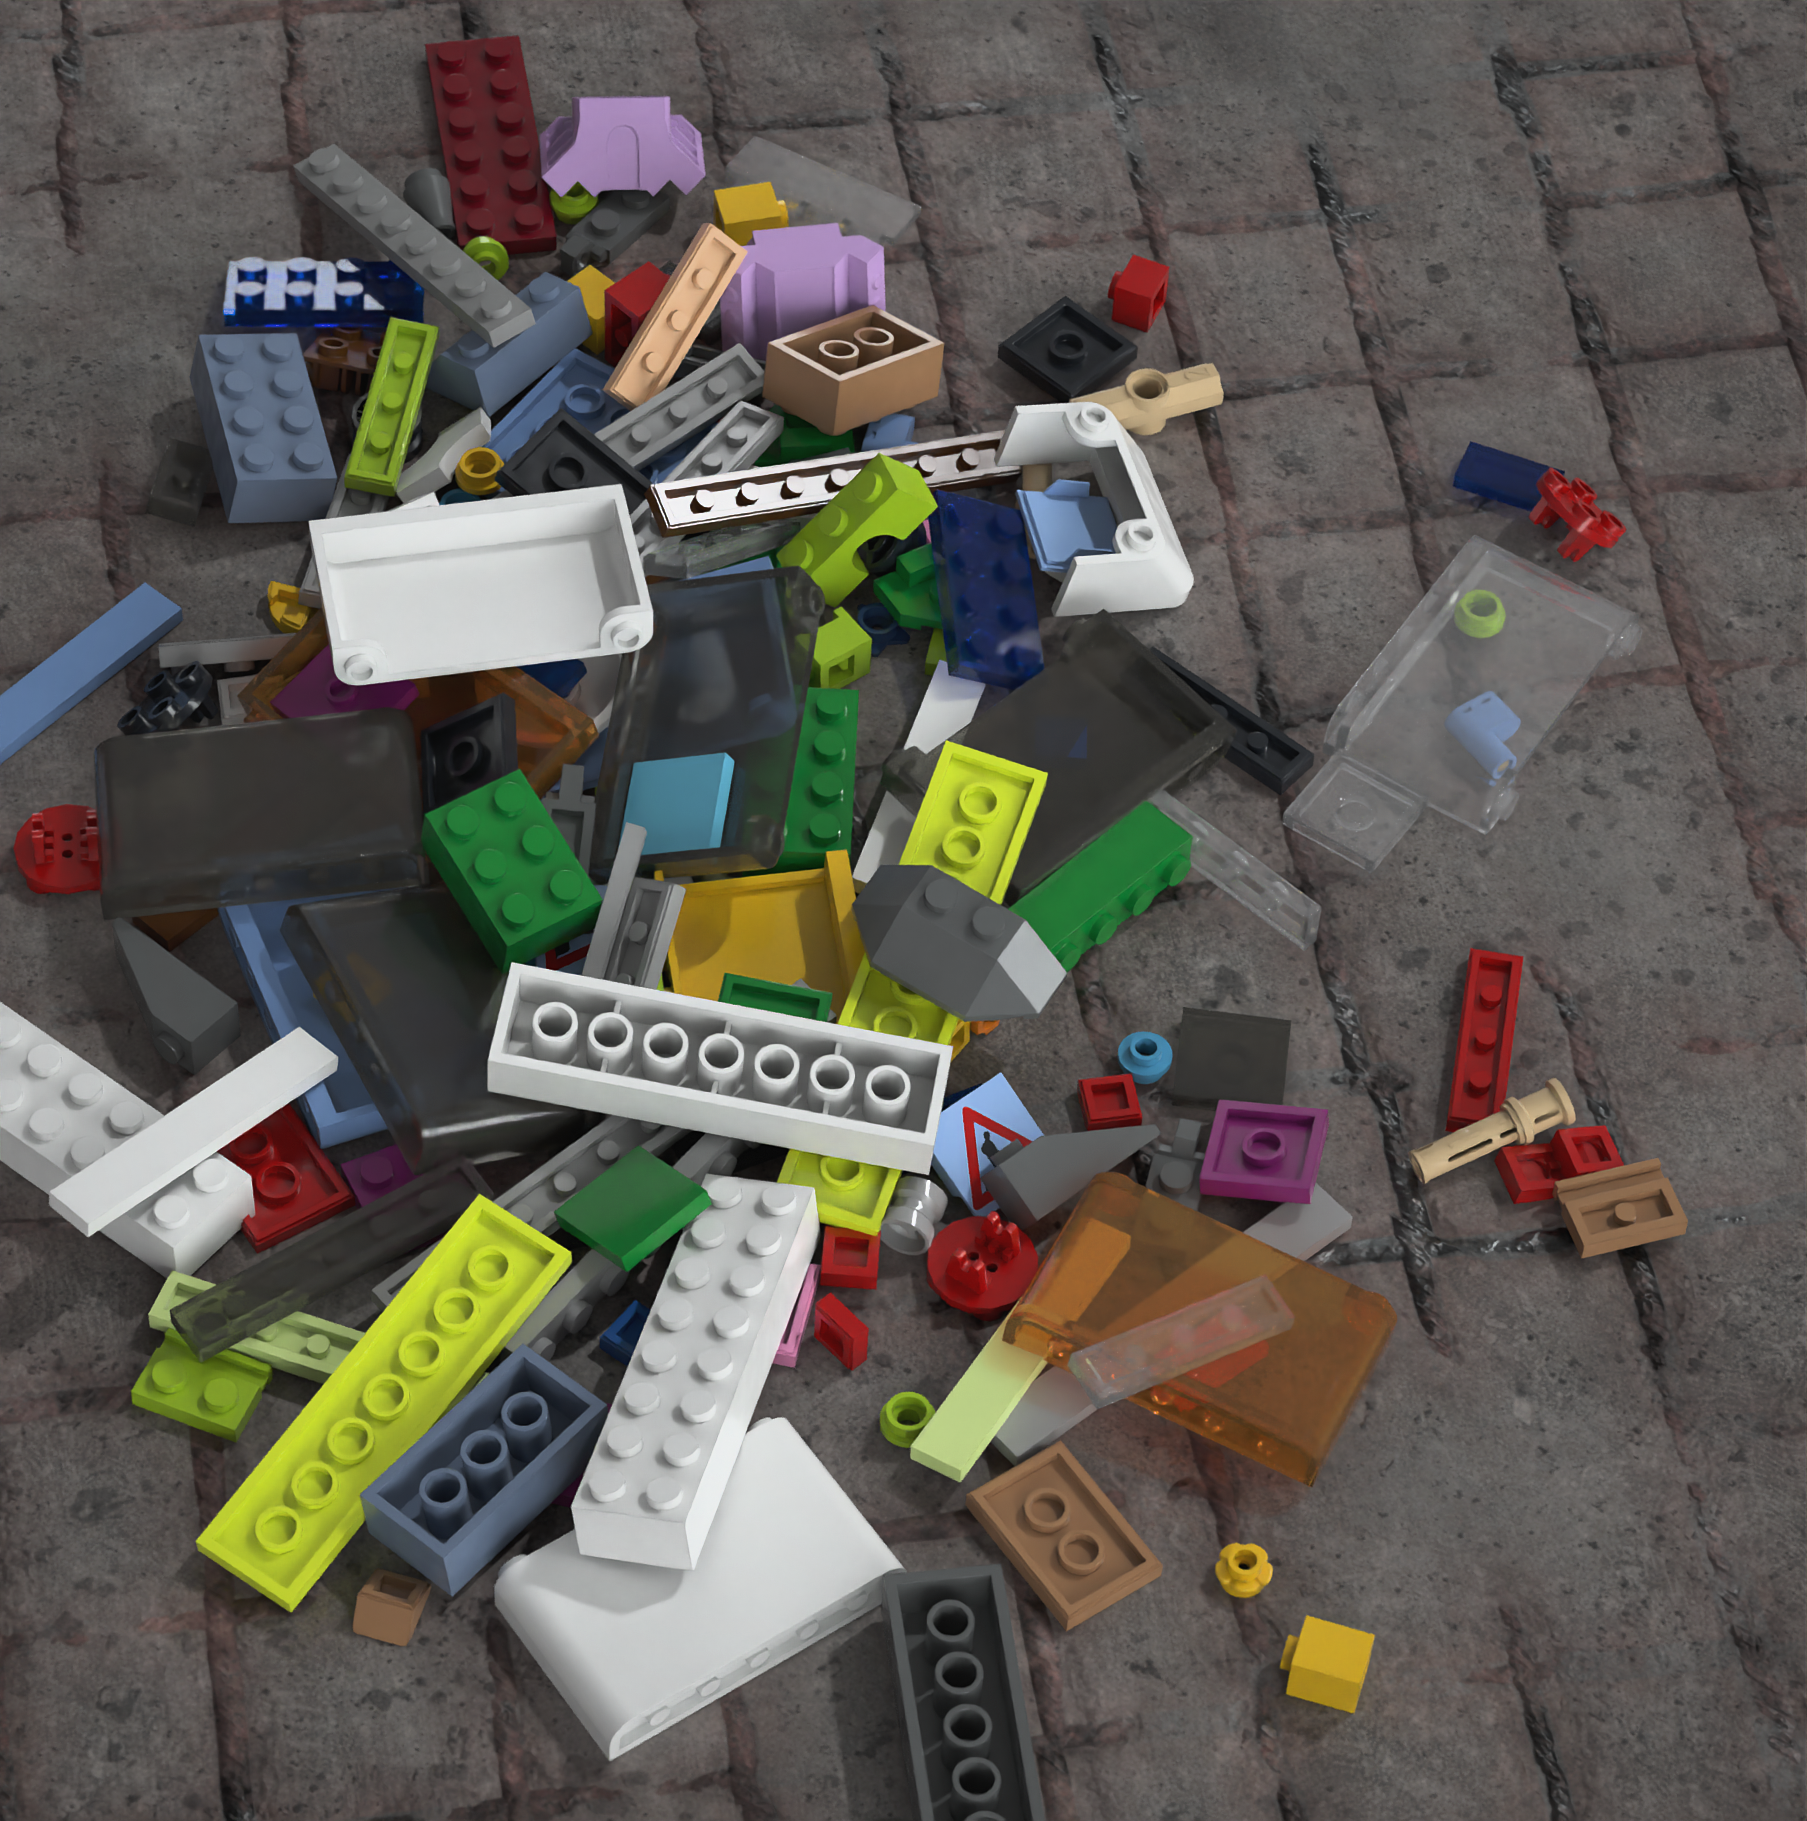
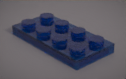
M248 257L240 261H229L223 308L224 327H388L390 317L424 324L426 290L391 260L364 261L359 258L349 257L339 261H314L310 258L298 257L289 261H265L258 257Z
M936 489L932 496L938 507L928 516L948 674L949 676L1036 695L1047 686L1025 525L1021 510Z

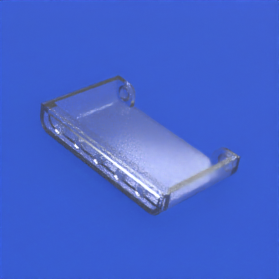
M1474 535L1339 704L1326 730L1323 753L1487 835L1499 818L1506 821L1512 814L1519 799V792L1514 790L1517 774L1606 656L1617 660L1623 653L1631 655L1635 650L1643 633V628L1638 626L1639 615L1486 539Z

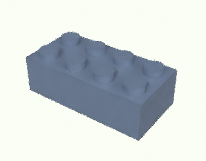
M297 333L198 335L190 381L228 523L292 522L326 519L333 499L337 475Z
M525 1344L520 1345L360 1494L369 1534L449 1595H455L586 1470L609 1414L607 1404Z

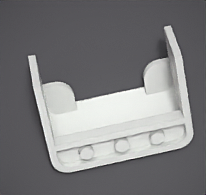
M1093 402L1015 406L994 457L996 466L1089 461L1103 497L1108 498L1117 525L1112 542L1116 554L1077 556L1073 558L1051 608L1054 617L1174 608L1183 604L1193 586L1194 578L1144 453L1112 412L1106 407Z

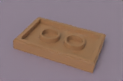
M1062 1441L1055 1443L966 1494V1507L1066 1632L1157 1579L1162 1574L1163 1565Z

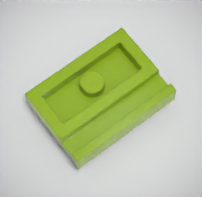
M168 1327L165 1332L164 1342L160 1348L155 1349L131 1390L132 1404L237 1443L262 1399V1391L266 1384H270L273 1379L272 1365Z

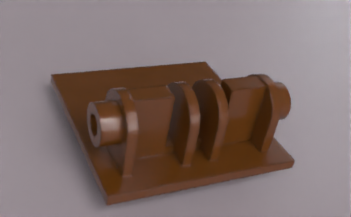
M348 321L330 323L303 354L304 361H307L306 368L312 386L336 392L341 388V393L348 394L352 387L354 371H357L355 395L362 397L366 387L367 393H369L386 331L376 333L362 330L361 325Z

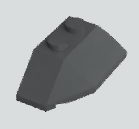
M880 865L852 904L851 910L857 922L870 967L964 1022L1005 1020L1016 1017L1038 1019L1067 977L1065 969L1024 918L932 865Z

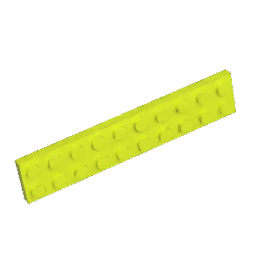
M946 740L899 865H932L1001 905L1046 786L1048 773ZM865 952L838 1025L949 1045L959 1018L870 967ZM789 1149L777 1183L814 1187L820 1223L832 1227L849 1228L877 1237L903 1170Z

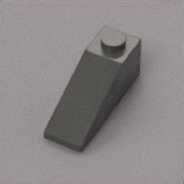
M119 916L112 922L115 954L153 1040L154 1047L164 1060L171 1064L178 1063L193 1075H196L241 1036L238 1003Z
M1155 1124L1055 1134L1040 1136L1025 1147L1022 1146L1017 1138L990 1157L996 1167L980 1179L1008 1220L1016 1224L1020 1230H1024L1159 1136L1161 1132Z

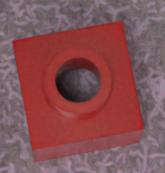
M1133 254L1124 271L1117 270L1108 289V298L1113 300L1111 321L1148 333L1166 302L1170 267Z

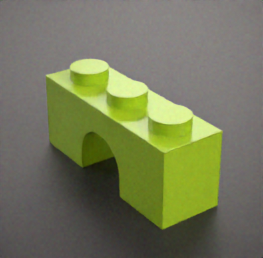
M878 453L776 556L795 592L835 608L869 575L857 552V548L865 541L880 535H891L904 541L938 505L919 470Z

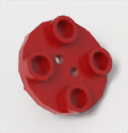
M1549 468L1538 479L1536 485L1542 498L1531 511L1528 518L1534 525L1541 523L1545 529L1551 527L1560 517L1568 523L1566 527L1570 532L1557 548L1558 553L1563 558L1569 556L1573 562H1577L1595 544L1604 548H1612L1627 530L1616 516L1606 510L1602 512L1593 503L1598 496L1581 479L1575 477L1570 483L1561 473L1553 468Z
M64 804L46 808L39 813H32V817L17 832L13 850L18 871L26 879L27 887L37 894L49 892L73 894L87 890L98 891L109 886L113 878L112 873L119 865L122 843L117 826L106 814L89 806Z
M991 1211L987 1216H971L953 1221L937 1233L928 1249L926 1281L929 1287L948 1305L969 1314H974L975 1317L983 1321L996 1320L1003 1315L1004 1311L1013 1309L1038 1275V1254L1031 1239L1016 1224L1000 1219L999 1214L995 1211Z

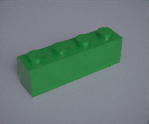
M1145 800L1008 908V910L1024 918L1068 973L1076 965L1083 953L1095 944H1104L1114 934L1118 925L1132 914L1137 916L1143 913L1158 893L1168 885L1176 886L1185 878L1191 867L1190 853L1193 836Z

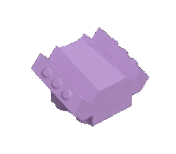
M668 96L572 97V116L557 117L540 135L542 178L561 197L577 181L594 197L600 191L647 190L654 197L669 180L687 195L705 176L701 133L682 115H670V97Z
M838 223L752 231V238L748 241L747 245L741 246L748 252L720 297L722 350L727 351L741 343L753 358L766 361L768 342L871 305L886 311L884 247L862 235L843 237Z

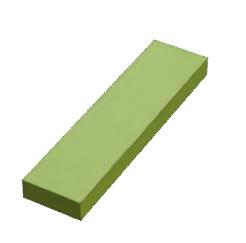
M390 317L345 472V488L395 496L439 341L440 327Z

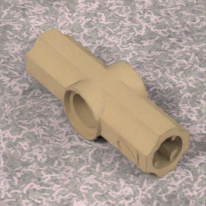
M1205 363L1168 374H1163L1149 368L1138 369L1127 377L1126 383L1123 386L1070 399L1069 403L1093 402L1100 404L1112 412L1125 430L1128 429L1140 435H1152L1163 429L1168 418L1222 404L1224 392L1220 383V375L1214 364Z

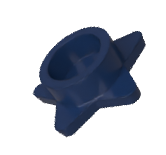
M882 603L859 604L857 606V623L872 638V657H878L888 645L909 643L910 635L898 625L897 621ZM880 627L882 630H874L873 628Z

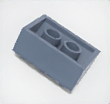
M544 272L516 294L519 299L531 308L535 325L495 348L471 330L439 355L432 363L426 388L472 410L482 407L487 416L490 417L593 334L580 287Z

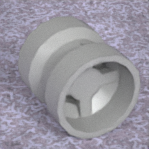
M906 1176L898 1180L891 1201L892 1207L887 1208L880 1229L881 1240L888 1247L908 1255H919L928 1250L935 1235L933 1224L939 1222L948 1205V1199L944 1191L929 1180L916 1176Z

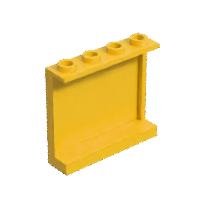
M847 849L826 852L824 868L680 884V886L686 888V892L662 972H665L667 987L664 988L665 992L718 1002L724 973L792 985L801 978L811 989L833 993L831 1010L837 1015L836 1024H838L865 953L857 922L851 910L856 895ZM662 870L654 871V880L664 881Z

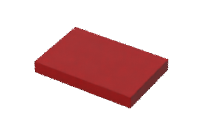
M289 1103L216 1151L251 1175L255 1216L251 1218L248 1214L243 1219L240 1230L257 1254L355 1205L354 1194L323 1150L319 1148L318 1143Z

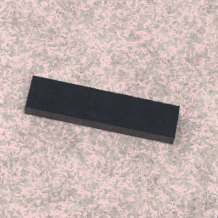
M1154 646L1120 675V688L1280 796L1313 766L1314 753Z

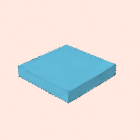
M726 752L633 764L620 841L626 822L645 827L647 836L638 866L718 857L735 763Z

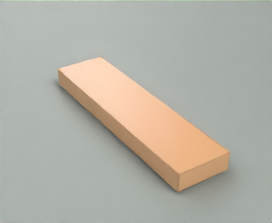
M703 223L602 390L629 411L664 391L748 251L712 223Z

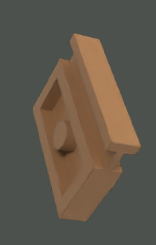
M1659 1158L1555 1182L1552 1195L1554 1200H1558L1562 1208L1561 1215L1581 1259L1685 1234L1688 1220L1668 1177L1664 1178L1660 1170L1661 1162Z

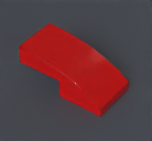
M1606 1125L1557 1129L1550 1143L1501 1147L1494 1160L1513 1204L1554 1198L1552 1193L1556 1181L1624 1166Z

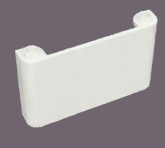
M622 484L308 521L310 544L334 672L338 679L350 685H367L628 653L645 646L653 635V609Z
M763 1418L754 1423L745 1433L693 1571L581 1555L574 1529L529 1555H518L507 1561L499 1570V1578L494 1587L495 1606L608 1760L611 1761L881 1605L883 1575L907 1573V1571L786 1418Z

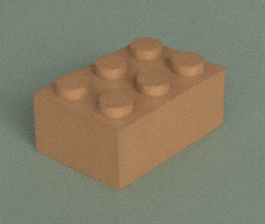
M871 305L768 342L762 397L780 406L784 412L796 415L815 425L824 434L842 435L855 427L879 421L882 417L903 409L913 408L916 404L938 397L945 343L886 311Z

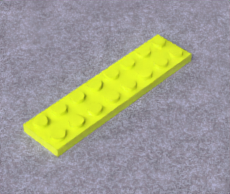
M479 1194L196 1540L198 1551L292 1613L365 1522L366 1519L360 1494L466 1396L571 1265V1252Z

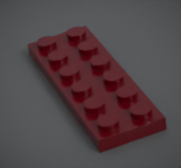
M519 35L425 44V58L445 175L450 183L453 222L456 228L458 248L463 251L465 245L472 239L490 237L502 244L508 255L557 250V236L547 182L542 178L540 145Z

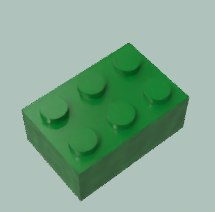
M520 769L425 814L420 843L502 974L510 970L511 962L524 964L595 929L603 899Z

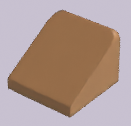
M375 1569L357 1595L352 1625L353 1631L370 1638L399 1646H406L413 1636L426 1604L431 1584L383 1569Z

